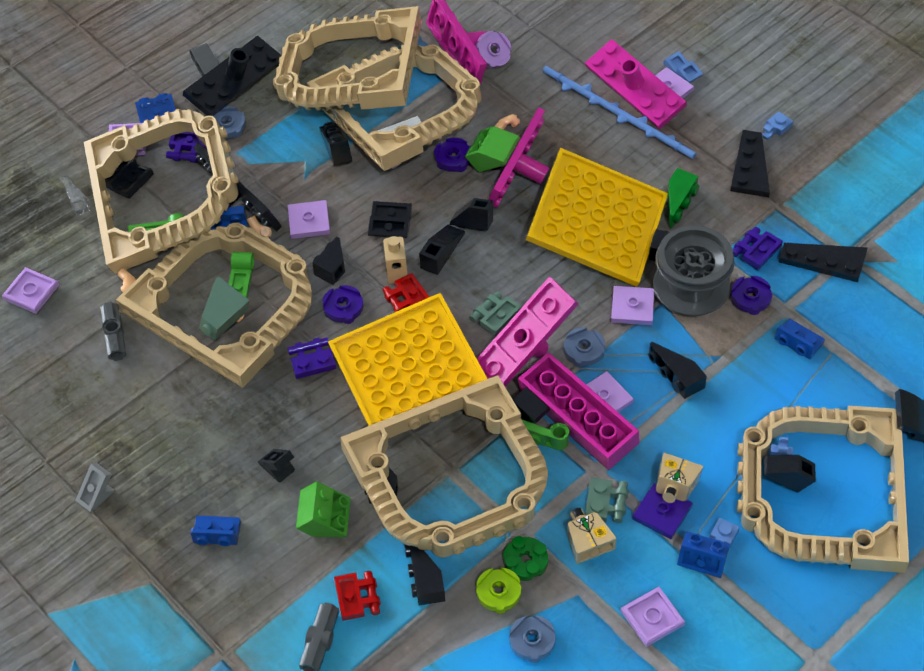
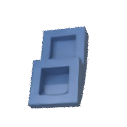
M679 51L664 60L663 64L689 83L703 76L702 71L692 60L688 62Z

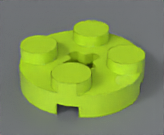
M508 568L488 569L477 580L476 596L480 604L490 611H495L497 614H503L507 610L512 609L521 598L522 587L520 579L516 573ZM503 586V592L495 593L494 587L499 588Z

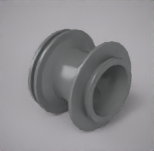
M699 225L679 227L668 233L662 239L655 257L657 271L654 275L653 288L657 298L665 307L682 315L701 316L716 311L726 302L730 294L731 285L729 277L733 272L735 263L730 243L722 234L714 229Z

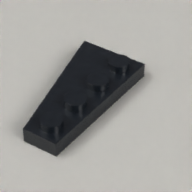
M742 131L730 191L769 198L770 190L761 132Z
M784 243L779 263L858 283L868 247Z

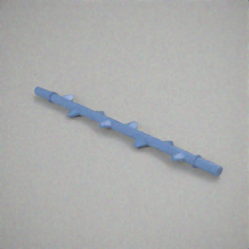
M548 66L543 68V73L554 78L558 83L561 82L563 84L562 91L573 89L590 99V104H598L617 115V123L629 122L645 131L646 137H655L674 148L675 151H679L691 159L696 157L697 153L682 145L681 142L675 141L674 135L667 136L648 125V117L636 118L620 109L617 102L610 103L591 92V84L581 86Z

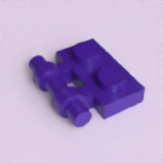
M184 132L171 136L169 141V148L174 149V151H167L166 158L173 159L174 161L190 160L192 163H197L199 160L195 157L197 153L193 147L197 143L206 150L207 147L202 144L195 133ZM182 150H189V151H191V152H190V153H186V152H182Z
M754 227L746 232L742 241H738L734 245L733 255L737 257L739 254L744 253L742 260L759 270L782 246L783 241L767 231L761 236L759 234L761 230L758 227Z
M318 337L314 338L311 342L303 344L298 342L295 343V346L287 347L289 355H298L297 357L290 358L296 379L336 369L331 348L322 350V347L329 345L327 337L322 339ZM316 350V352L304 355V351Z

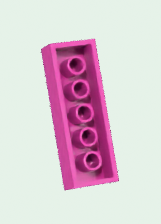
M549 352L518 378L520 391L526 387L549 407L550 411L546 415L555 423L565 424L569 428V435L608 470L640 443L639 430Z

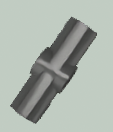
M107 302L100 307L107 355L110 360L119 361L126 356L119 306L116 303Z
M320 604L314 624L308 628L305 639L306 646L299 663V668L304 671H319L326 651H329L334 636L333 630L340 612L339 608L333 604Z

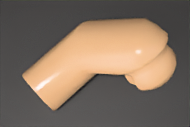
M511 114L501 118L495 127L503 130L509 124L512 127H516L520 123V119L517 118V115Z
M255 215L246 219L249 226L256 233L268 238L271 236V229L259 224Z
M124 268L118 272V277L123 280V286L120 289L124 292L136 279Z

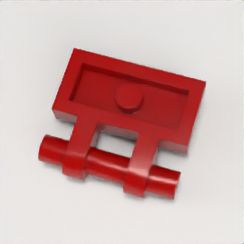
M413 273L396 280V288L392 290L389 286L383 288L385 299L393 305L394 312L429 298ZM402 296L405 300L400 302L398 297Z
M371 571L364 572V579L362 580L357 579L356 573L334 577L342 621L365 617L363 608H370L372 615L380 614L379 606L381 601L380 597L377 596V582L373 578ZM360 590H367L368 597L361 598Z

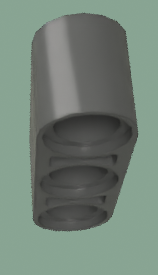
M207 43L189 50L191 58L202 77L219 65Z

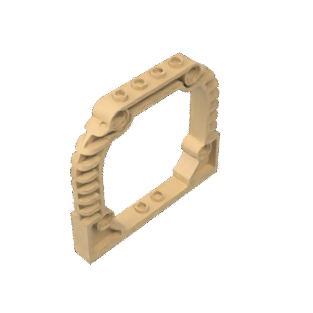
M419 7L377 10L375 17L371 18L369 14H366L361 19L359 15L354 16L351 20H349L348 16L344 17L341 21L338 18H333L332 22L329 23L326 19L322 20L319 26L316 23L312 24L310 30L306 33L302 29L299 33L288 36L285 46L282 47V56L279 57L276 77L273 78V85L277 89L280 100L288 101L290 104L293 103L297 108L305 107L306 110H311V107H315L316 110L327 107L329 110L333 106H338L340 109L344 105H349L351 108L359 103L361 110L406 106L422 23ZM377 36L380 40L394 38L404 43V45H401L402 55H399V69H391L377 78L366 77L360 83L322 87H307L300 84L298 76L302 61L313 54L315 47L326 42Z
M417 45L413 67H417L424 73H436L456 91L458 102L448 110L412 127L401 125L395 128L394 131H373L368 134L361 127L360 123L355 121L350 113L346 112L343 108L339 109L338 106H333L332 109L328 110L327 107H322V110L384 171L424 152L423 145L429 146L433 143V140L439 141L442 139V136H449L452 134V131L461 130L462 126H467L476 115L478 103L482 99L479 80L473 77L467 69L459 65L457 60L452 59L446 51L444 52L437 45H427L425 47ZM391 47L388 52L383 50L378 56L376 54L372 55L370 60L363 59L361 64H352L350 69L343 65L307 82V87L360 83L366 77L377 78L391 69H399V55H402L401 49Z
M176 109L173 112L167 111L162 116L157 115L150 121L147 119L143 124H135L133 128L128 129L124 125L84 142L105 261L114 274H117L123 268L127 270L157 258V252L166 251L169 247L179 246V243L189 242L192 238H199L204 232L208 233L215 223L218 224L220 222L221 215L224 210L227 211L229 203L237 198L238 189L236 183L239 181L236 173L233 171L235 167L234 161L229 155L231 148L226 141L228 135L224 126L221 127L215 117L204 116L191 109ZM184 132L195 133L202 144L207 147L213 176L207 184L208 198L204 203L187 216L148 231L140 226L132 229L131 232L115 228L112 220L114 212L109 204L111 197L107 191L105 179L113 175L122 161L132 160L137 150L175 134Z
M231 223L227 227L217 226L216 230H210L208 233L204 232L199 238H192L189 242L179 243V246L174 247L171 253L166 255L153 270L148 268L116 301L121 313L243 388L275 355L274 349L305 318V315L310 310L312 290L308 280L306 262L298 254L289 252L284 246L277 245L268 237L256 233L251 227L248 228L241 223ZM219 249L230 254L233 251L253 252L256 260L282 274L284 285L292 290L282 307L256 333L246 332L241 335L239 342L219 345L213 351L201 344L194 336L185 334L178 326H172L160 318V304L170 298L169 287L201 256Z
M498 375L341 437L342 450L362 489H365L382 524L390 535L407 546H415L420 550H432L436 556L442 558L453 554H461L467 548L474 545L480 546L486 540L493 537H501L512 529L524 527L533 520L535 506L542 498L547 485L548 469L544 456L521 420L519 409ZM463 409L466 415L485 421L486 429L490 433L503 436L523 470L526 479L525 485L510 492L506 504L456 525L449 521H438L424 525L412 519L406 513L387 480L389 476V460L385 452L388 448V438L411 429H417L423 424L435 422L441 417Z
M786 406L770 412L758 422L756 427H749L745 430L742 443H738V456H741V462H738L737 475H741V481L738 480L737 494H741V500L737 501V513H741V524L745 530L754 532L756 538L769 551L782 556L784 559L788 558L796 562L848 564L850 569L906 572L909 564L903 439L902 430L897 429L896 409L848 406L847 410H840L839 408L826 409L825 407L813 408L810 406L808 408L800 406L787 408ZM793 432L844 435L854 445L866 443L881 456H890L891 472L888 474V485H892V491L889 492V504L893 505V521H888L883 527L873 533L866 529H859L853 534L852 538L802 535L785 530L773 521L770 504L761 498V460L769 454L771 440L784 433Z

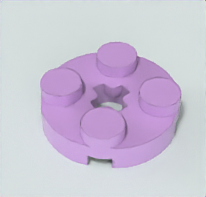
M488 31L481 35L475 44L489 69L503 66L511 57V43L503 33ZM490 46L497 48L496 54L491 51Z

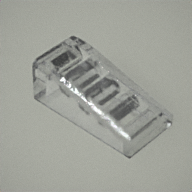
M63 175L61 178L75 214L79 215L90 211L91 208L87 197L66 175Z

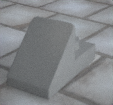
M92 463L75 501L88 511L93 512L114 492V489L108 485L112 474L98 463Z

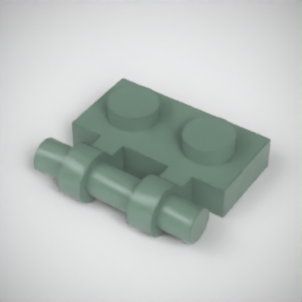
M499 291L486 297L485 302L481 306H477L469 316L472 322L481 319L480 326L494 336H497L522 308L520 304L508 296L500 300L502 295Z
M591 477L585 516L595 512L598 513L604 522H607V516L611 515L614 516L613 521L615 523H621L623 516L626 514L625 499L628 498L629 494L627 489L628 483L620 481L618 488H612L613 480ZM610 498L616 499L614 506L609 505Z

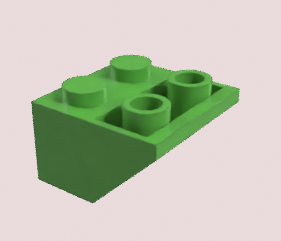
M495 126L480 130L465 157L478 172L490 171L499 166L503 167L510 160L509 158L515 151L521 138L519 135Z
M318 481L300 490L296 529L312 537H346L351 498Z

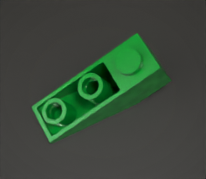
M679 168L675 170L668 183L669 228L671 229L676 222L679 223L684 208L688 209L691 197L693 195L696 196L700 187L697 175Z

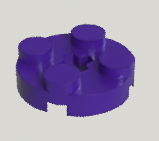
M455 137L446 139V142L442 144L441 142L438 143L434 150L437 167L447 171H465L467 166L470 165L465 155L471 146L467 145V141Z
M751 276V278L746 279L741 277L732 286L731 303L744 312L758 315L760 311L765 310L771 303V286L765 279L758 276ZM747 292L750 293V294H751L752 292H754V293H755V296H753V297H752V296H749V295L747 294Z
M342 285L339 289L335 290L332 288L323 297L324 314L332 321L351 324L363 311V298L360 292L352 286ZM344 301L347 302L346 306L339 305V303L342 304Z

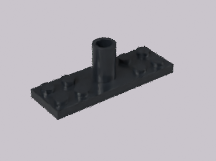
M257 35L243 47L233 49L227 59L183 91V96L206 116H214L278 67L279 57L282 55Z
M197 143L193 147L197 153L195 157L210 174H213L208 151ZM240 181L236 183L238 196L233 202L229 203V207L241 198L242 202L256 218L259 217L265 226L272 227L277 232L282 226L271 211Z

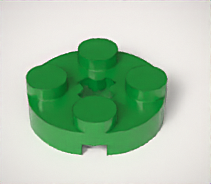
M517 536L513 538L512 542L504 550V566L516 573L521 581H529L533 577L541 576L548 566L546 545L535 538ZM528 555L532 560H527L526 563L522 562L521 556Z

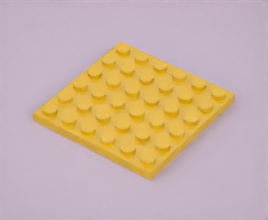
M560 148L526 240L637 287L644 271L650 245L658 227L668 193Z
M441 293L328 341L368 426L487 380L483 369Z

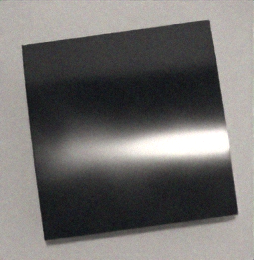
M134 158L127 162L122 161L113 175L105 179L106 188L130 199L154 173L151 168L138 165Z
M373 201L368 236L407 238L411 221L412 203Z
M899 389L895 392L897 429L911 433V439L924 443V400L908 391Z

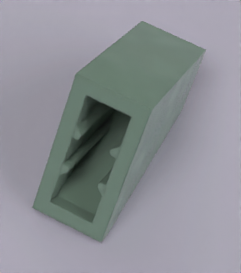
M218 276L215 279L202 314L199 329H201L204 335L216 340L247 312L250 300Z

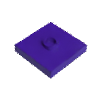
M654 483L633 514L632 519L672 539L691 510L693 502L676 499L675 502L668 503L663 500V494L657 493V484Z

